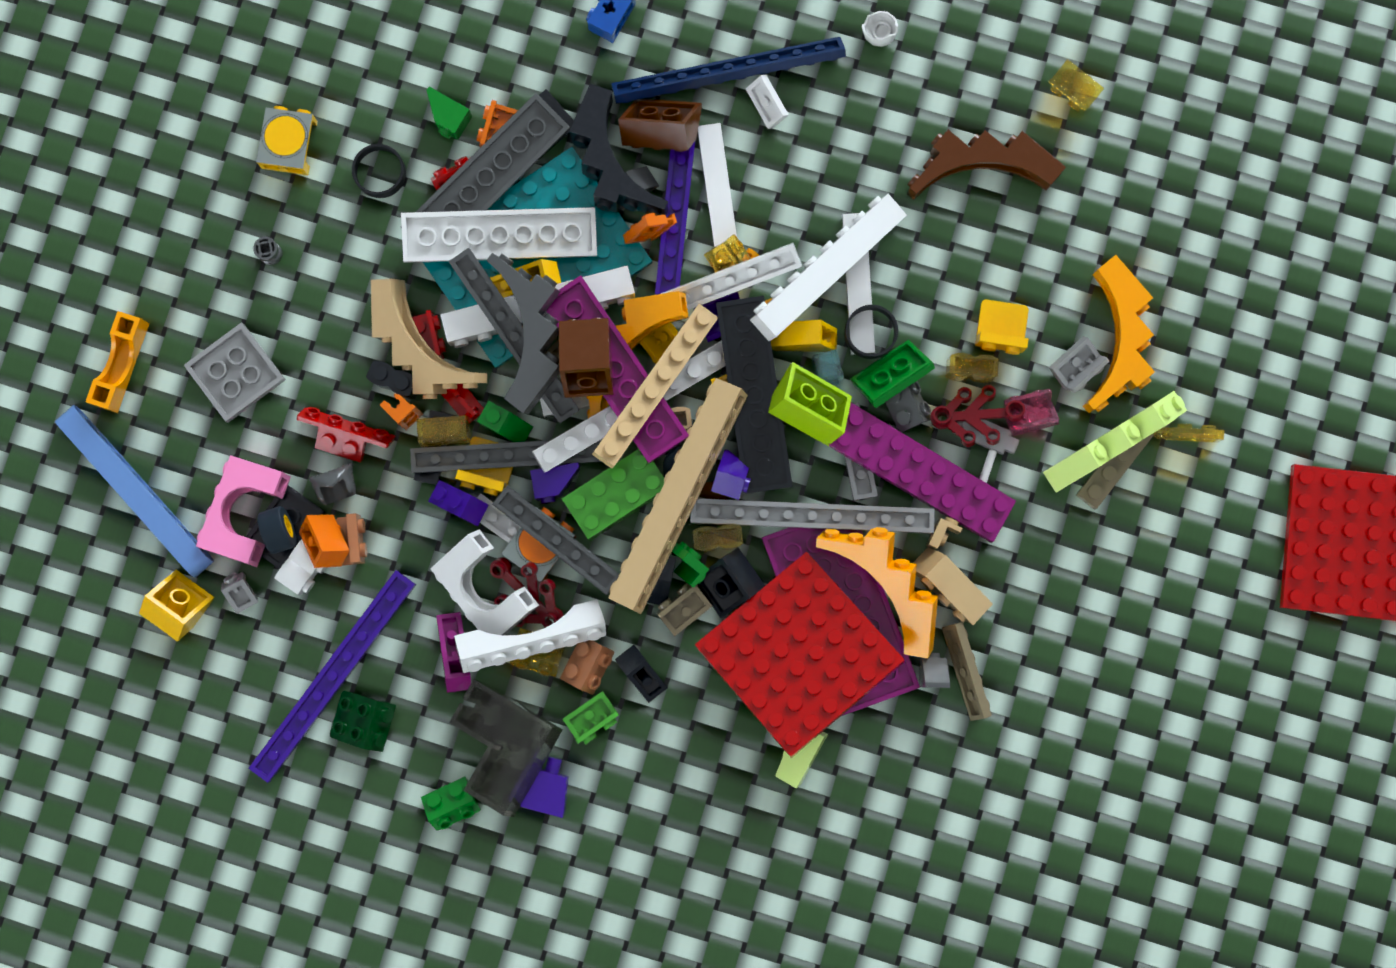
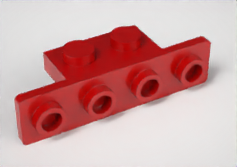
M305 407L297 415L298 421L319 427L315 444L316 449L357 462L363 460L366 442L388 448L395 438V435L389 434L384 429H373L367 427L364 423L351 422L339 415H329L313 407Z

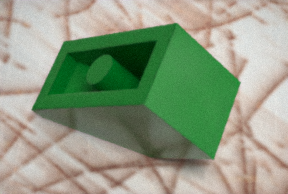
M429 86L427 94L435 124L439 129L438 132L448 139L453 137L459 140L472 118L470 109Z
M489 400L477 420L480 426L512 443L526 442L533 429V426Z

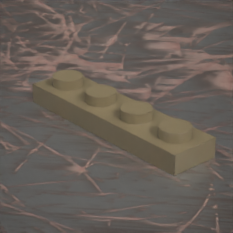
M1154 433L1095 469L1076 496L1096 510L1154 436Z
M963 622L942 627L970 721L992 716L990 704L983 689L982 678L978 673L975 656L971 650L968 633L964 628Z

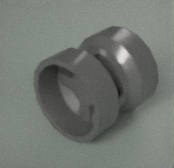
M270 237L257 239L253 246L254 254L264 264L275 265L282 258L283 251L281 247Z

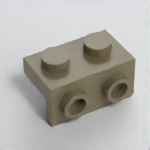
M686 583L677 591L679 594L672 601L668 598L658 606L659 611L656 614L674 636L712 607L697 585L693 588Z

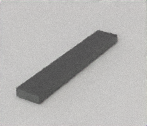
M507 485L492 505L600 591L608 595L611 585L614 581H617L620 574Z

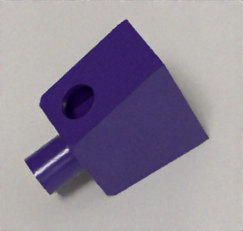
M548 756L545 770L540 768L533 769L517 806L560 818L564 817L569 776L559 774L562 763L561 759Z

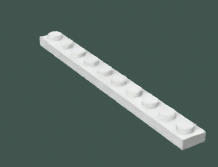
M722 340L688 360L663 396L666 401L725 366ZM609 406L535 449L532 453L545 473L603 439L618 417Z

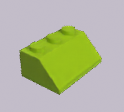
M792 362L772 394L768 413L829 446V444L845 433L852 396Z

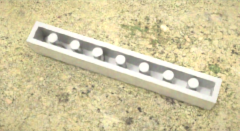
M889 194L882 199L877 196L868 204L870 209L866 213L863 211L858 213L852 219L854 224L850 228L847 225L844 226L836 234L838 239L834 243L829 240L819 249L822 252L821 255L817 258L813 255L803 264L805 269L801 273L796 271L787 279L789 284L784 289L779 286L770 294L772 300L766 304L763 301L753 310L756 315L750 321L768 341L777 337L907 216Z
M628 265L582 277L604 310L608 309L610 304L618 303V305H624V300L636 298ZM573 280L559 283L555 288L559 290ZM515 296L505 297V301L523 326L519 305ZM479 305L440 314L447 342L450 346H455V348L465 347L469 345V341L477 339L478 342L488 341L492 339V335L498 334Z

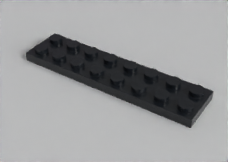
M764 295L716 303L728 383L742 388L748 395L734 423L739 459L749 468L746 477L751 479L745 494L793 487L783 421L768 413L772 394L777 387L771 341H768L750 321L756 315L753 310L763 301L765 302Z

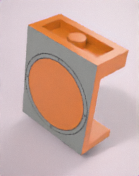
M545 507L542 510L538 509L576 539V536L573 534L574 528L564 521L561 524L553 520L555 515ZM522 528L518 530L501 553L520 568L528 562L535 563L538 568L536 577L540 583L548 577L547 573L559 558ZM527 567V571L532 574V570Z

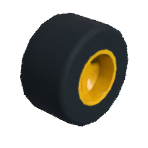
M278 506L258 514L257 522L260 535L270 553L276 554L296 546L294 526L284 507Z

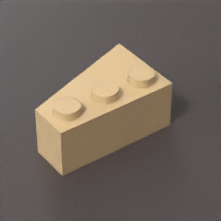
M928 547L913 562V564H917L916 576L921 579V583L938 595V600L944 606H949L954 611L952 613L953 616L960 622L964 623L966 621L974 625L993 605L945 554Z

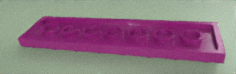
M580 275L559 289V295L546 312L558 321L608 318L611 337L614 395L603 396L616 416L619 417L648 374ZM663 397L633 441L650 464L686 440L689 434Z
M853 403L850 404L845 433L829 444L830 448L946 517L958 521V524L990 543L996 539L1016 500Z

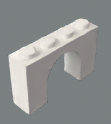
M479 529L465 536L431 570L435 574L436 579L450 593L452 600L465 612L466 618L478 630L505 636L535 610L539 604L525 586L513 592L499 605L489 604L477 595L472 583L473 570L477 563L494 549Z

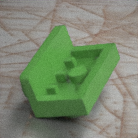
M602 691L562 720L575 737L576 742L579 744L583 741L586 745L597 737L595 733L602 727L607 730L616 724L617 720L615 718L619 716V713L604 691Z

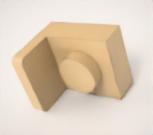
M940 518L937 520L934 533L931 534L926 546L934 550L938 549L939 546L943 547L949 535L946 533V529L959 534L963 528L959 527V522L952 518Z

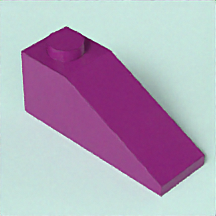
M461 612L436 615L447 693L471 689L470 672L463 673L454 638L455 635L464 633Z

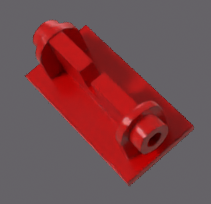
M457 384V389H447V394H441L466 425H469L481 415L484 409L467 388H463V384Z

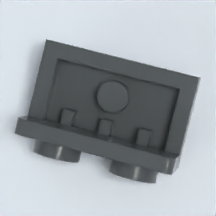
M917 381L885 402L898 431L902 433L930 421L931 409L928 403L923 400L920 394L921 387Z

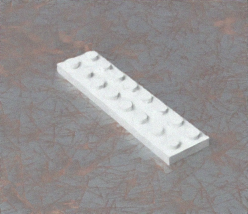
M595 207L401 213L404 263L450 261L467 248L471 249L477 260H487L492 253L500 256L502 253L509 259L597 257Z

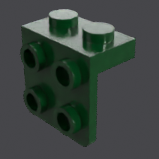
M343 691L330 730V737L361 749L383 752L396 704Z

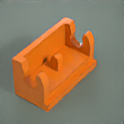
M394 394L395 398L400 401V404L396 406L397 408H393L385 400L380 406L397 424L407 430L423 413L415 405L407 402L401 395Z

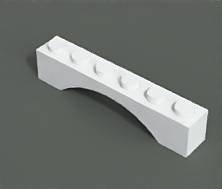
M596 599L573 605L567 614L557 622L533 633L503 636L475 630L455 635L454 638L462 671L466 673L476 672L481 668L493 665H502L505 662L516 659H525L539 653H548L554 649L566 646L571 647L577 643L598 640L606 636V626L601 608Z

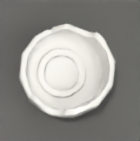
M878 11L867 15L864 24H862V31L866 41L878 47L890 44L895 39L899 28L896 18L885 11Z

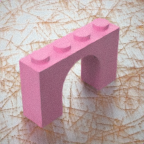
M230 455L229 460L224 464L221 481L215 488V497L212 505L207 509L204 526L197 535L196 547L258 567L265 544L238 535L234 531L230 522L231 508L240 496L252 491L262 492L283 499L291 476Z

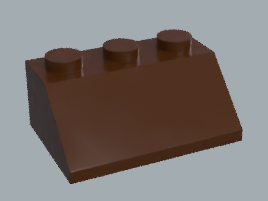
M650 99L635 100L618 119L622 146H631L632 148L649 147L654 150L675 149L678 152L688 150L697 138L702 103Z

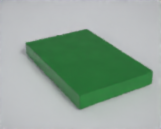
M907 340L850 378L853 386L877 408L934 370L935 366L910 340Z

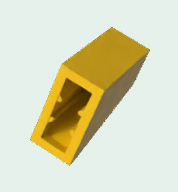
M822 320L793 321L777 337L771 340L772 350L837 352V328Z

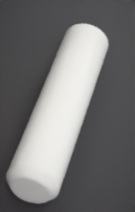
M993 449L988 451L979 478L987 483L997 451Z

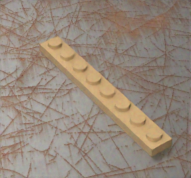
M701 304L697 305L592 453L593 456L613 469L717 321L718 317Z

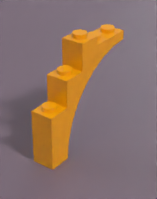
M1117 255L1113 256L1093 274L1103 289L1111 307L1115 324V347L1112 362L1104 381L1096 393L1083 405L1088 413L1093 410L1100 412L1109 404L1107 399L1110 396L1118 397L1127 387L1131 391L1136 387L1141 390L1152 381L1149 377L1155 373L1139 354L1151 344L1148 340L1154 334L1138 317L1150 308L1147 303L1153 297Z
M676 291L624 300L622 316L626 324L616 325V328L630 349L633 350L641 340L654 330L671 322L689 318L686 294ZM603 395L586 396L589 399L590 407L587 411L588 418L609 406Z
M876 527L863 537L860 533L843 534L835 529L823 530L817 537L816 547L838 553L868 571L883 587L897 611L904 636V654L928 659L934 648L938 595H933L925 590L914 591L917 564L910 563L906 559L893 560L895 532H888L886 528Z

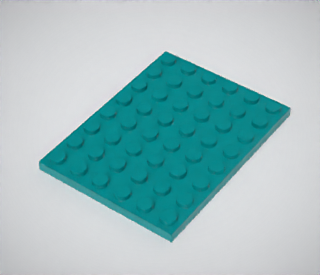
M570 147L512 186L489 209L521 210L595 207L597 257L510 259L513 261L511 266L514 269L540 259L557 261L562 283L574 280L580 275L585 277L627 265L630 277H633L653 262L639 242L625 244L623 234L630 230V228L618 212H604L594 205L593 195L598 182L589 179L582 173V160L573 147ZM478 260L489 277L500 274L487 260ZM449 261L423 262L455 310L478 305ZM499 334L492 335V339L488 341L478 342L496 369L514 357Z

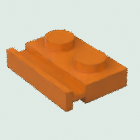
M655 213L642 216L641 221L631 225V229L623 234L625 244L645 242L649 238H651V241H654L677 223L675 214H671L667 218L666 215L656 216Z

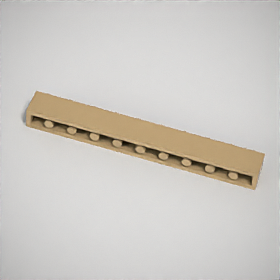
M718 378L708 387L707 397L703 405L696 412V420L693 426L687 430L689 436L686 438L682 448L677 451L674 458L675 463L671 471H668L664 477V485L660 493H657L653 500V508L650 514L643 520V528L639 536L632 543L628 559L623 561L620 569L621 573L617 581H614L611 585L608 598L639 614H642L748 396L742 388Z

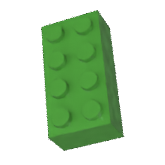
M637 449L617 462L613 469L608 468L563 497L562 500L587 539L591 541L653 501L664 485V477L655 463L651 462L649 464L641 451Z

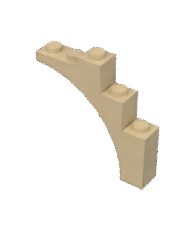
M371 280L372 338H382V343H392V366H402V371H412L413 394H422L423 399H437V394H447V389H457V384H463V388H478V383H487V373L469 372L457 368L439 357L427 345L411 317L406 297L405 280Z

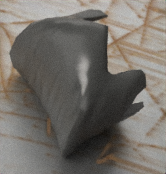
M353 463L309 477V481L320 502L327 505L356 494Z

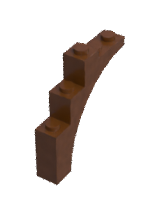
M948 129L944 135L939 133L931 142L933 148L930 154L932 156L923 166L925 171L920 176L916 174L909 181L908 186L910 188L907 195L915 200L926 188L940 179L958 172L974 169H997L1014 173L1031 180L1047 191L1066 166L1023 131L1017 137L1013 134L1006 144L1003 145L985 130L980 136L976 134L967 145Z

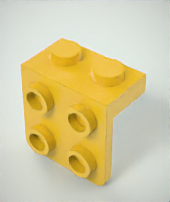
M983 300L980 306L975 346L982 347L986 351L1004 350L1005 353L1013 355L1023 353L1028 347L1029 340L1025 338L1028 307L1020 304Z
M475 436L472 437L469 445L496 444L498 442ZM513 467L477 470L458 469L455 479L461 482V487L474 490L476 486L483 488V493L497 496L508 485Z

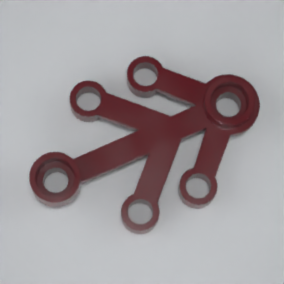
M986 385L982 388L981 394L965 411H956L962 403H968L972 399V391L968 387H962L947 406H938L933 409L930 421L938 429L948 428L961 438V443L964 446L971 447L976 442L975 433L970 430L966 431L957 423L959 421H966L985 436V440L989 445H996L1000 441V432L997 429L990 428L981 420L1008 418L1010 421L1017 422L1023 419L1025 406L1021 401L1013 400L1006 405V408L979 410L987 401H993L996 397V389L991 385ZM986 391H991L993 394L987 396L984 393ZM962 393L969 394V396L966 398H963L960 395ZM1018 411L1019 415H1012L1011 412ZM940 416L947 418L945 421L938 420ZM994 434L997 438L992 440L988 436ZM966 436H971L973 439L971 441H966L964 438Z
M504 557L497 558L490 565L491 575L498 579L502 578L515 591L524 587L511 573L512 566L510 561ZM528 562L522 566L521 574L527 580V590L539 604L535 609L539 614H529L516 627H522L526 623L542 624L546 628L553 624L549 617L555 623L564 615L559 608H556L554 597L556 586L551 579H545L539 584L540 593L545 595V605L539 600L536 577L538 568L533 562ZM527 567L532 570V574L527 571ZM544 584H547L550 590H547ZM499 595L495 598L494 605H499L501 603L500 599L504 601L508 595Z

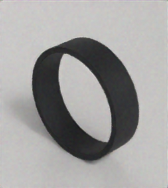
M372 144L360 150L355 156L352 163V176L357 186L366 195L374 198H386L398 192L404 184L406 167L395 149L384 144ZM379 150L388 151L400 160L401 174L398 181L390 189L382 192H373L365 189L360 185L357 178V170L361 160L371 152Z
M862 306L850 315L845 325V341L850 350L859 357L865 359L880 358L886 355L896 343L898 337L897 321L893 314L882 306ZM874 310L881 312L891 321L894 329V338L890 347L885 351L877 354L864 353L858 350L851 342L848 333L849 323L856 314L862 311Z

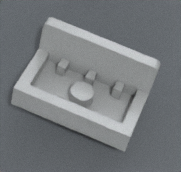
M1083 336L1057 359L1049 369L1063 389L1075 393L1082 390L1094 375L1101 373L1109 360L1098 353L1088 337Z

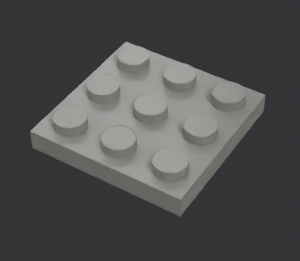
M242 322L184 364V367L227 423L286 380Z

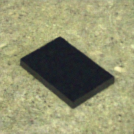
M289 485L283 499L275 497L266 509L269 510L278 506L284 507L294 526L296 545L302 539L299 530L306 515L325 514L324 510ZM256 522L246 537L264 544L258 528V522ZM265 546L262 557L280 569L294 548L273 554Z

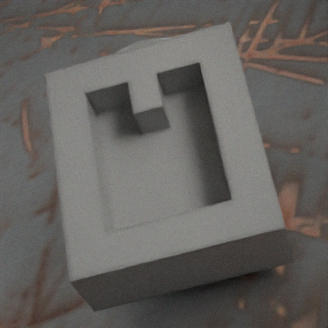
M243 571L238 574L232 573L225 577L221 586V592L236 614L258 603V598L245 580L246 575Z

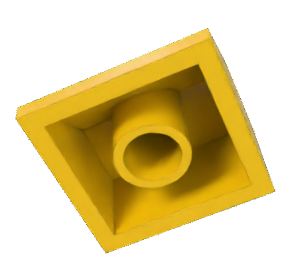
M175 570L144 596L139 614L178 642L196 625L214 600V596L178 570Z

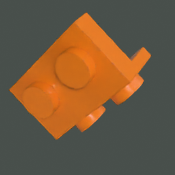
M495 100L491 101L490 106L486 105L483 119L486 120L484 129H479L476 140L480 142V148L518 110L499 105Z

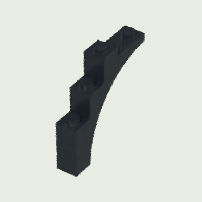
M590 84L569 133L571 143L581 149L587 148L581 162L582 173L591 180L599 179L593 195L594 205L604 212L612 211L617 213L620 205H622L629 211L637 210L645 214L655 213L656 216H667L668 201L649 193L636 184L623 171L614 157L607 135L608 118L613 104L612 91Z

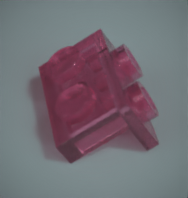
M1051 389L1036 390L1030 394L1013 396L1004 401V408L1013 400L1021 401L1025 406V415L1022 420L1013 422L1005 418L1012 436L1059 425V417L1051 401ZM1012 411L1011 414L1016 416L1019 415V412Z

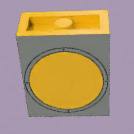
M282 106L266 107L256 163L266 170L309 175L310 166L306 162L311 127L312 125L317 126L318 122L314 115L304 109H298L295 112L288 111L287 108Z

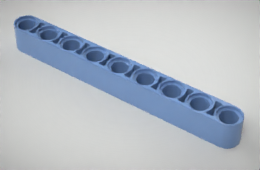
M71 406L55 420V423L191 576L196 578L214 562L206 550L196 547L197 540L77 406Z

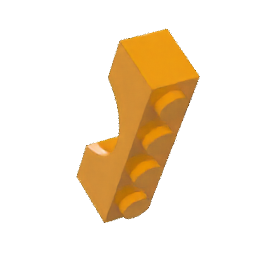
M117 311L110 331L111 351L107 364L102 373L93 379L85 401L86 403L115 413L119 412L149 327L148 322L139 317Z

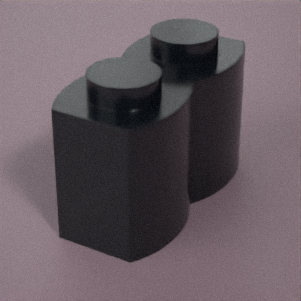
M382 361L372 362L366 375L369 381L380 388L392 390L403 398H416L417 394H413V382L410 373L396 370Z

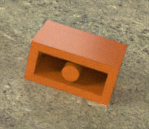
M306 515L299 533L314 568L341 567L346 556L349 554V546L344 540L341 528L337 524L334 515Z

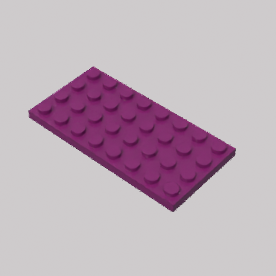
M786 528L762 537V541L775 577L805 552H808L905 659L903 664L843 715L920 688L909 656L904 654V642L883 587L868 571L854 561L838 553L816 547L817 537L823 530L827 529ZM838 530L839 533L843 534L860 533L864 537L863 532L859 530Z

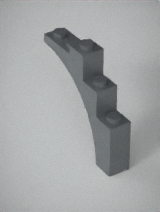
M492 253L487 261L502 275L511 288L519 305L523 322L524 346L521 364L515 380L504 399L522 413L529 415L560 373L559 358L549 351L545 354L559 335V327L557 326L559 321L548 313L544 316V313L559 295L560 291L555 288L557 283L549 276L545 275L542 278L536 274L532 281H530L532 276L522 268L519 271L511 266L513 261L502 253L500 256Z

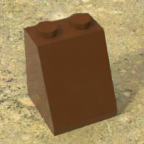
M608 318L559 321V372L565 398L614 395L611 337Z

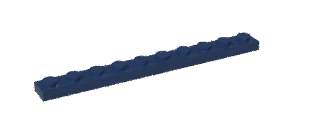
M835 37L611 84L616 104L629 103L632 100L653 98L656 95L673 94L681 90L697 89L705 85L721 84L735 79L742 80L749 76L766 75L774 71L790 70L793 67L803 65L810 66L823 61H834L838 58L846 57V50L841 37Z

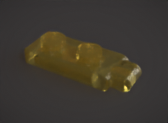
M1178 424L1177 427H1163L1156 431L1154 436L1165 440L1217 443L1224 440V430H1216V426L1203 425L1201 429L1192 428L1191 424Z

